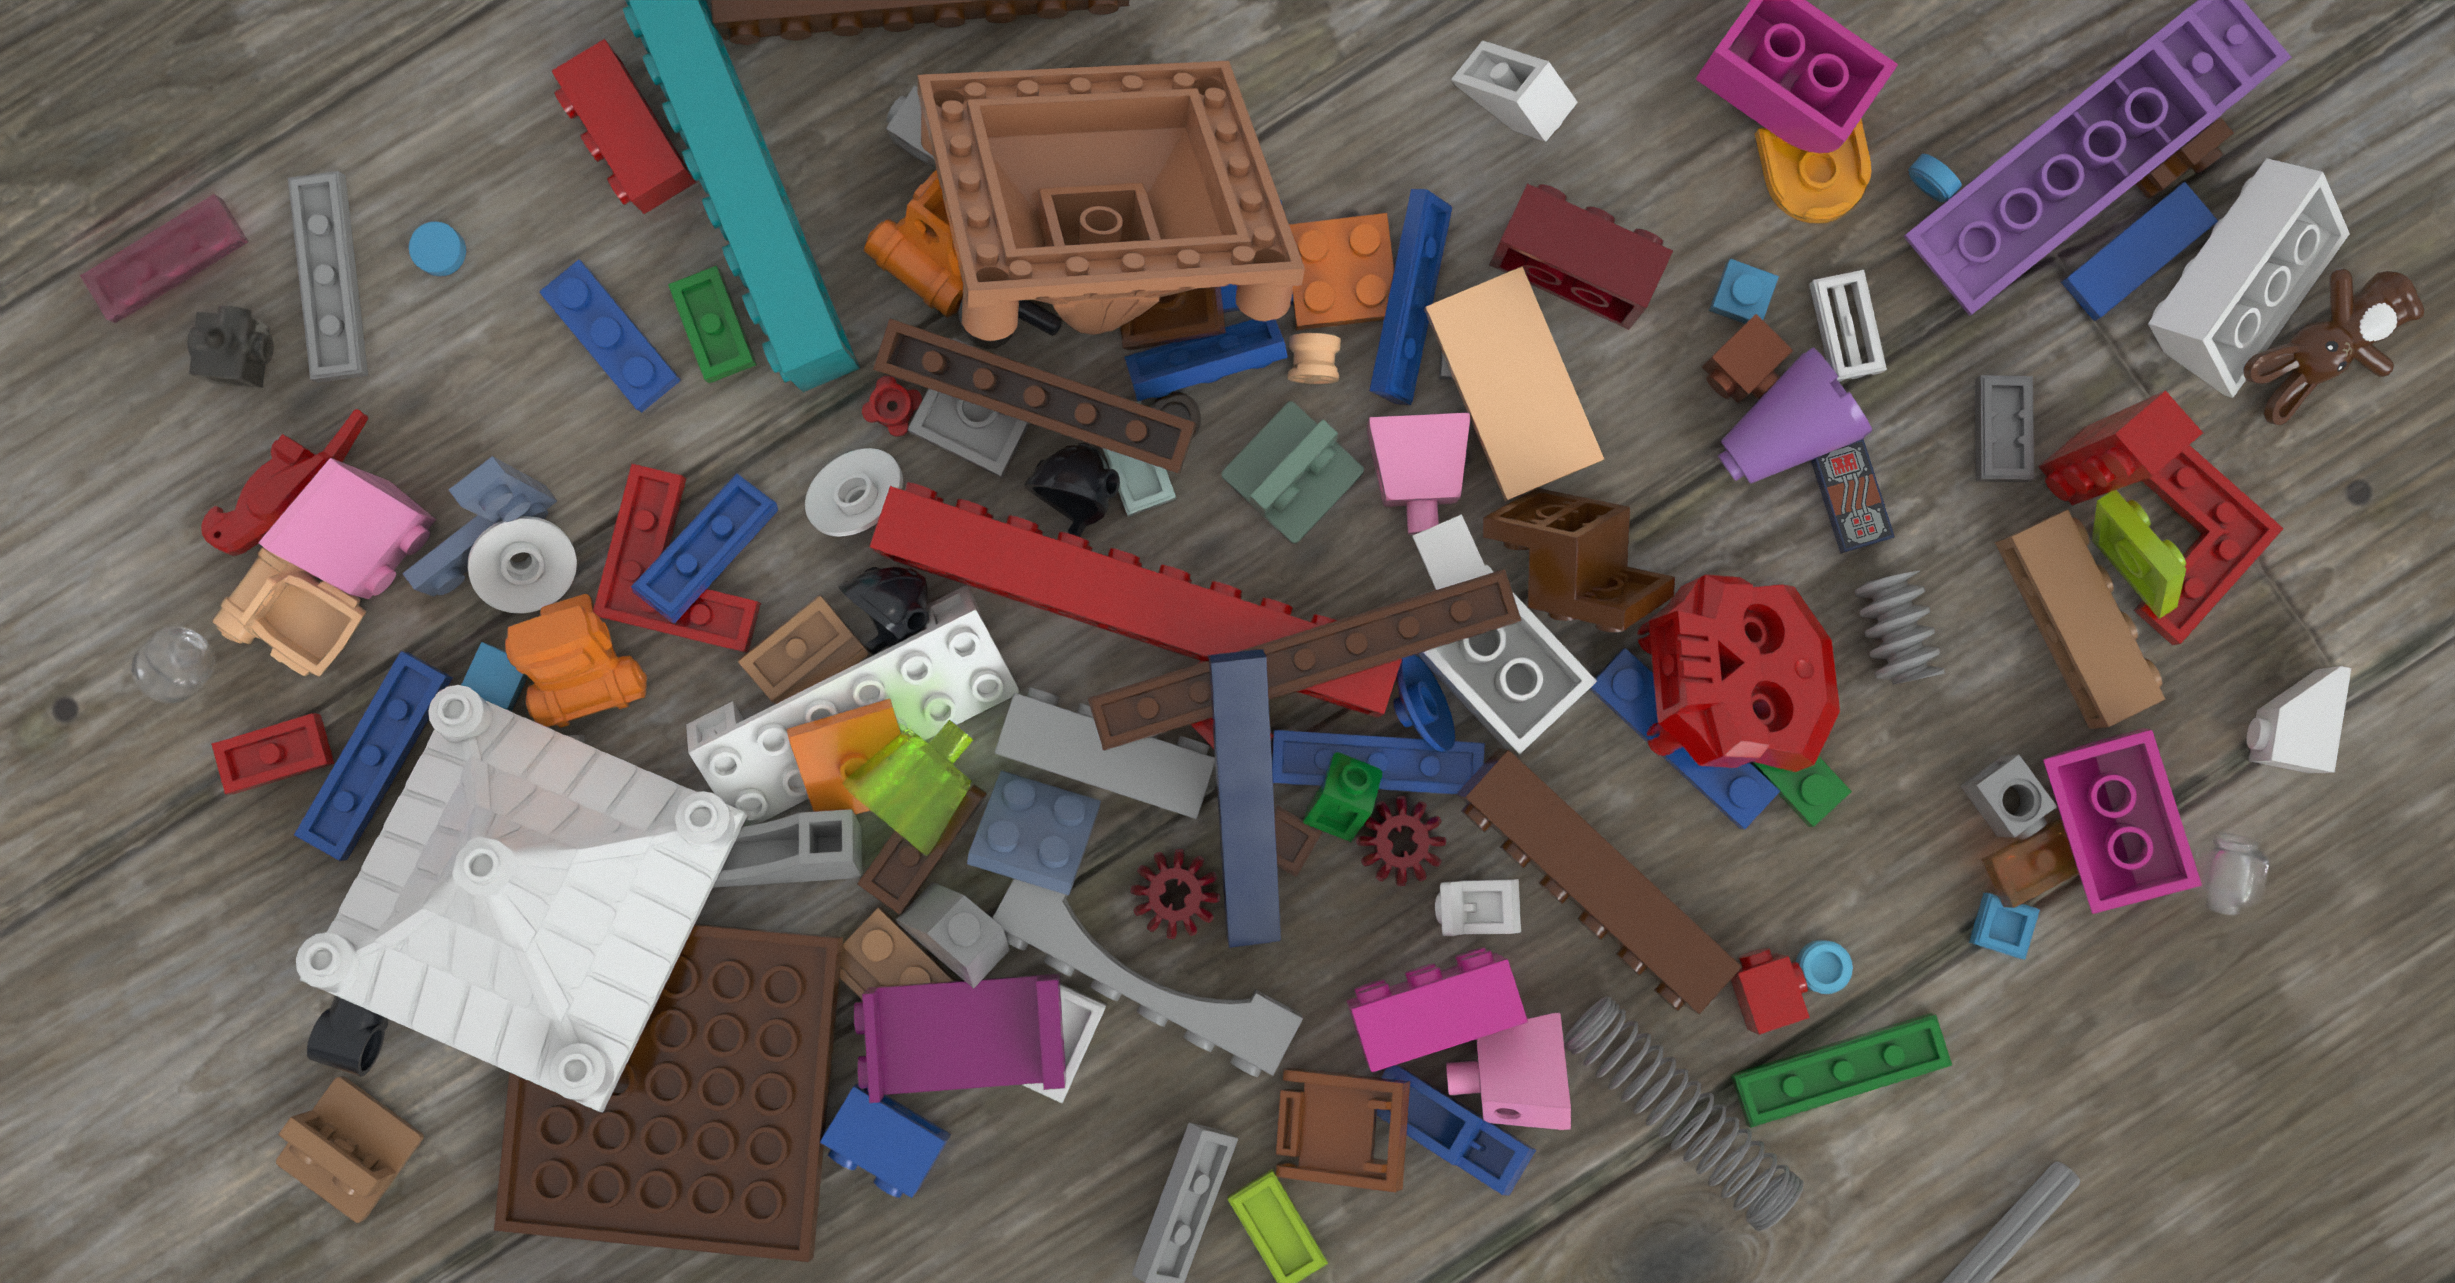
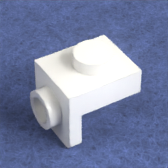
M1519 879L1442 882L1440 893L1436 897L1435 913L1438 922L1442 924L1443 936L1520 933Z

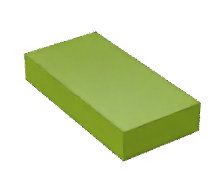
M1273 1169L1227 1196L1229 1203L1277 1283H1298L1328 1264L1325 1255Z

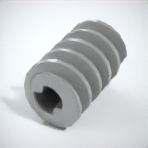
M1920 570L1873 580L1855 590L1856 597L1873 600L1871 604L1859 611L1862 618L1877 619L1878 621L1877 624L1864 632L1865 637L1880 639L1883 642L1869 652L1870 657L1887 660L1888 662L1887 665L1874 672L1875 678L1891 680L1892 685L1945 674L1944 668L1927 666L1929 660L1940 654L1939 647L1922 645L1923 640L1935 633V628L1917 624L1919 619L1930 613L1929 606L1912 604L1913 599L1925 592V587L1908 584L1907 579L1920 572Z

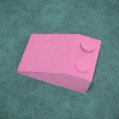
M330 458L259 541V544L273 554L349 595L370 599L372 595L381 594L391 585L396 576L394 569L406 555H412L423 547L430 536L428 529L436 519L389 480Z

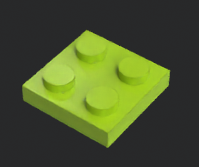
M2114 490L2097 500L2092 542L2160 619L2178 606L2186 568L2184 567L2186 566L2185 558L2173 542L2168 539L2161 541L2149 527L2151 522L2148 515L2136 501L2131 499L2127 502L2117 490Z

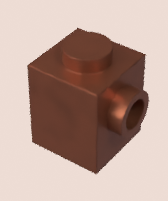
M1755 314L1702 368L1708 373L1706 380L1716 393L1725 399L1732 397L1739 403L1750 393L1759 399L1780 378L1774 369L1793 350Z

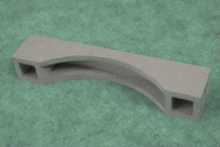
M852 809L796 813L782 819L742 827L713 888L861 878L862 827Z

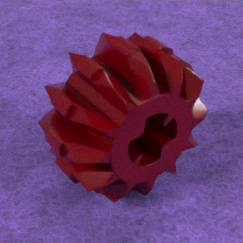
M1404 796L1396 797V815L1391 814L1384 801L1377 802L1375 807L1383 821L1378 823L1369 817L1364 826L1374 830V836L1356 837V845H1373L1375 851L1361 858L1362 865L1365 867L1370 866L1381 859L1383 863L1375 875V878L1381 882L1388 877L1392 866L1396 867L1395 882L1397 886L1406 885V868L1409 867L1418 881L1426 880V872L1419 862L1425 860L1430 865L1439 867L1442 860L1428 852L1429 845L1438 847L1446 845L1445 837H1429L1427 832L1442 823L1440 817H1430L1421 823L1419 820L1427 807V804L1423 801H1418L1414 805L1410 816L1406 815L1407 801ZM1401 826H1405L1411 830L1408 839L1414 843V846L1409 853L1401 850V856H1395L1391 852L1394 844L1387 838L1393 828L1395 832H1401Z
M1179 848L1174 853V867H1168L1162 852L1154 854L1155 863L1161 871L1159 874H1156L1148 866L1141 865L1137 872L1145 879L1151 881L1150 887L1137 884L1132 885L1130 891L1131 894L1136 896L1149 897L1148 902L1141 903L1134 908V913L1136 916H1140L1151 909L1154 910L1156 915L1147 925V929L1150 932H1154L1159 927L1162 919L1169 921L1166 931L1168 939L1176 938L1178 932L1177 921L1182 920L1187 933L1190 936L1196 935L1198 932L1197 926L1191 916L1195 913L1203 921L1210 923L1214 915L1209 910L1200 906L1201 901L1217 903L1220 902L1221 897L1220 893L1202 892V886L1211 884L1218 878L1214 871L1205 874L1199 879L1195 875L1203 865L1204 858L1198 855L1193 859L1189 869L1183 868L1185 852L1184 849ZM1170 879H1178V886L1181 885L1182 881L1186 882L1189 886L1190 892L1184 897V907L1173 908V901L1168 906L1162 900L1161 895L1168 890L1166 881Z

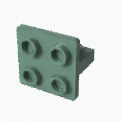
M1289 401L1227 465L1221 475L1237 493L1292 544H1297L1363 475L1364 467L1336 442L1338 432L1324 419L1317 424L1299 406Z

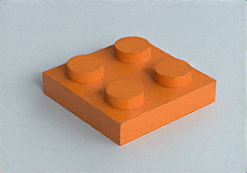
M1387 213L1289 224L1305 267L1302 285L1293 286L1296 330L1384 320L1394 274Z

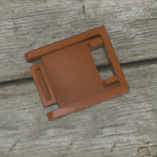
M1284 1068L1283 1080L1305 1084L1304 1090L1283 1089L1280 1091L1276 1154L1292 1157L1299 1156V1165L1291 1163L1277 1164L1276 1176L1395 1193L1402 1190L1410 1081L1299 1068ZM1377 1109H1391L1387 1160L1374 1158Z

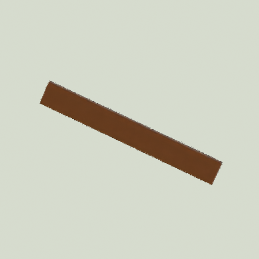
M1503 569L1241 651L1264 649L1267 659L1268 698L1271 700L1510 626L1522 620L1506 570ZM1209 661L1089 697L1088 702L1103 751L1212 718Z

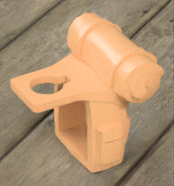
M262 546L258 552V558L229 597H225L222 601L221 609L212 621L225 638L240 644H251L255 637L259 638L272 647L270 655L279 663L285 664L293 671L305 677L310 673L321 677L346 647L367 611L359 606L361 600L359 597L349 595L323 580L320 581L311 573L273 554Z

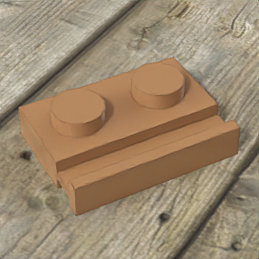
M819 594L739 658L738 663L771 702L777 704L859 663L869 655V651L858 640L853 631L823 595Z
M878 907L842 944L839 978L861 999L862 994L868 987L950 982L956 980L907 931L898 925L882 907Z

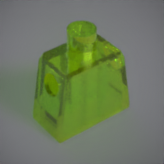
M950 719L929 743L908 728L847 777L842 784L849 793L927 856L935 846L971 785L972 780L953 764L972 743L973 739Z

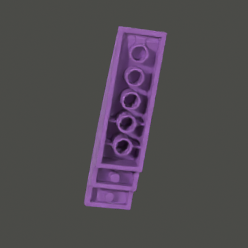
M2197 0L1903 237L1968 315L1971 316L2219 118L2222 113L2292 57L2243 0Z

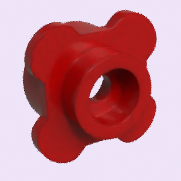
M883 376L877 380L876 388L872 392L869 402L863 405L862 415L867 422H878L887 427L892 436L900 437L908 432V422L914 411L918 410L923 397L919 391L915 389L906 390L897 384L894 377ZM890 402H896L897 409L894 411H890L888 409V404Z

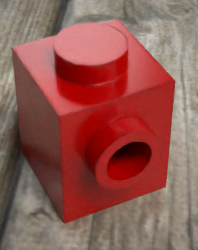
M1770 948L1758 949L1739 957L1742 968L1731 979V983L1747 1030L1760 1035L1810 1018L1802 993L1808 991L1807 982L1800 965L1796 961L1791 963L1789 956L1778 953L1771 954Z

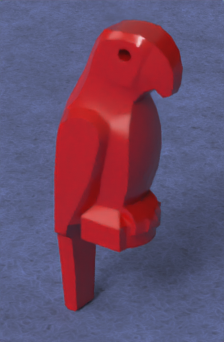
M355 409L326 448L318 454H314L301 444L282 434L272 444L270 452L272 459L259 467L243 487L235 510L223 513L222 508L214 506L204 516L201 531L205 541L214 548L232 556L243 554L259 544V541L330 458L343 462L368 421V416Z

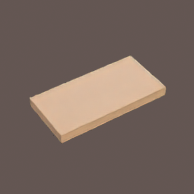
M1523 266L1425 307L1424 311L1465 408L1470 413L1471 422L1505 502L1604 460Z

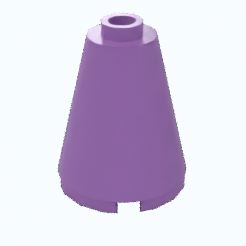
M1814 347L1802 353L1721 440L1726 450L1719 454L1718 457L1735 481L1744 476L1750 484L1860 441L1871 433L1872 427L1851 393H1847L1837 380L1838 375Z

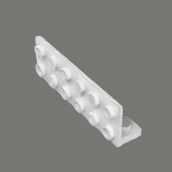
M968 585L926 605L925 610L928 612L927 629L743 720V716L732 701L686 724L689 755L714 794L723 799L727 805L746 813L747 818L742 827L757 825L809 799L788 739V728L891 699L906 749H909L1013 697L1014 693H1019L1018 685L987 630L976 600Z

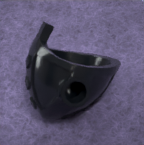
M1078 443V445L1066 446L1047 459L1041 460L1037 464L1033 475L1028 477L1024 486L1039 499L1069 518L1073 523L1068 529V533L1081 537L1086 526L1104 518L1108 510L1109 498L1114 497L1118 492L1120 477L1116 470L1108 468L1104 458L1096 448L1086 443Z
M872 567L838 586L845 596L869 615L878 631V635L866 644L868 651L873 655L887 646L891 647L907 639L912 633L921 631L928 622V612L925 610L928 599L926 578L911 568L889 567L880 569Z

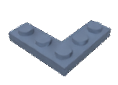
M492 456L449 489L462 508L477 514V516L402 574L416 591L433 597L437 594H447L464 581L465 576L463 574L468 571L470 550L477 538L487 528L502 520L504 522H511L520 516L545 519L548 515L547 509L554 505L557 500L546 485Z

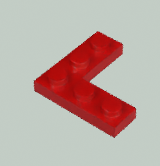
M2190 445L2153 477L2142 480L2145 485L2201 533L2197 540L2183 554L2186 561V566H2184L2186 573L2177 608L2160 619L2143 600L2133 610L2172 646L2181 644L2284 529Z
M631 463L593 612L600 618L747 653L754 634L761 606L760 602L706 589L673 624L633 593L631 586L670 545L687 478L682 475Z

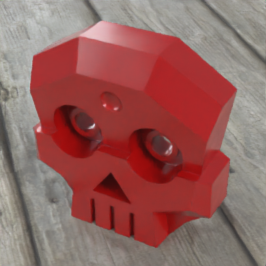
M1706 574L1681 586L1670 602L1648 622L1641 625L1637 632V635L1650 633L1644 638L1638 639L1641 648L1645 652L1652 654L1658 722L1649 727L1647 736H1654L1660 733V736L1647 741L1650 749L1657 755L1666 756L1684 747L1698 766L1737 768L1752 761L1797 772L1815 765L1840 713L1832 640L1794 586L1784 584L1753 587V584L1741 577ZM1753 707L1757 710L1758 717L1754 713Z

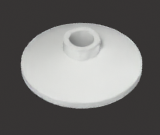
M874 448L858 449L837 457L817 474L807 491L805 511L809 521L818 531L837 537L854 535L878 523L889 487L892 486L902 490L903 475L900 466L890 454Z
M520 516L511 522H504L502 520L487 528L474 542L469 553L467 568L473 589L485 603L504 612L531 613L555 603L567 592L576 574L577 559L570 539L558 526L541 518ZM517 553H529L528 558L523 562L517 563L510 560Z

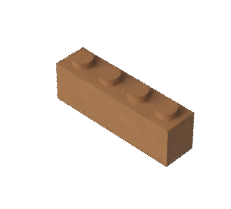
M2069 510L2051 515L1995 542L2089 729L2111 727L2166 700L2160 689L2162 679L2158 669L2149 659L2144 658L2135 641L2138 638V633L2134 622L2128 614L2120 611L2111 594L2114 587L2108 572L2094 561L2087 547L2089 545L2088 533L2084 525L2077 518H2072Z

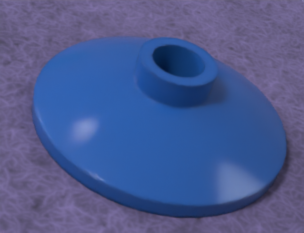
M1413 655L1403 658L1397 673L1400 697L1395 698L1393 701L1396 715L1406 728L1413 725L1421 737L1439 752H1446L1452 749L1455 744V728L1444 693L1435 676L1420 657Z

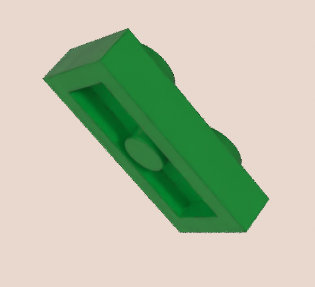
M717 266L668 284L706 382L712 383L757 365L723 274Z
M1818 756L1815 765L1797 772L1752 761L1749 762L1780 790L1778 794L1808 827H1814L1852 792L1820 756Z

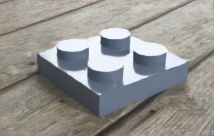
M1001 770L969 850L967 864L1070 895L1099 812L1101 801Z

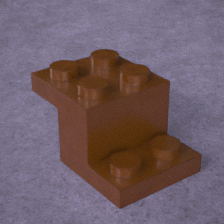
M1537 488L1483 517V538L1501 541L1504 547L1508 549L1529 550L1528 608L1547 612L1548 616L1554 620L1572 621L1577 619L1593 623L1597 629L1604 632H1622L1674 597L1675 577L1628 567L1629 506Z

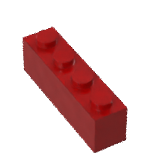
M2165 390L2085 426L2038 467L2047 476L2045 483L2050 491L2059 499L2069 501L2073 506L2153 477L2201 436L2203 432Z

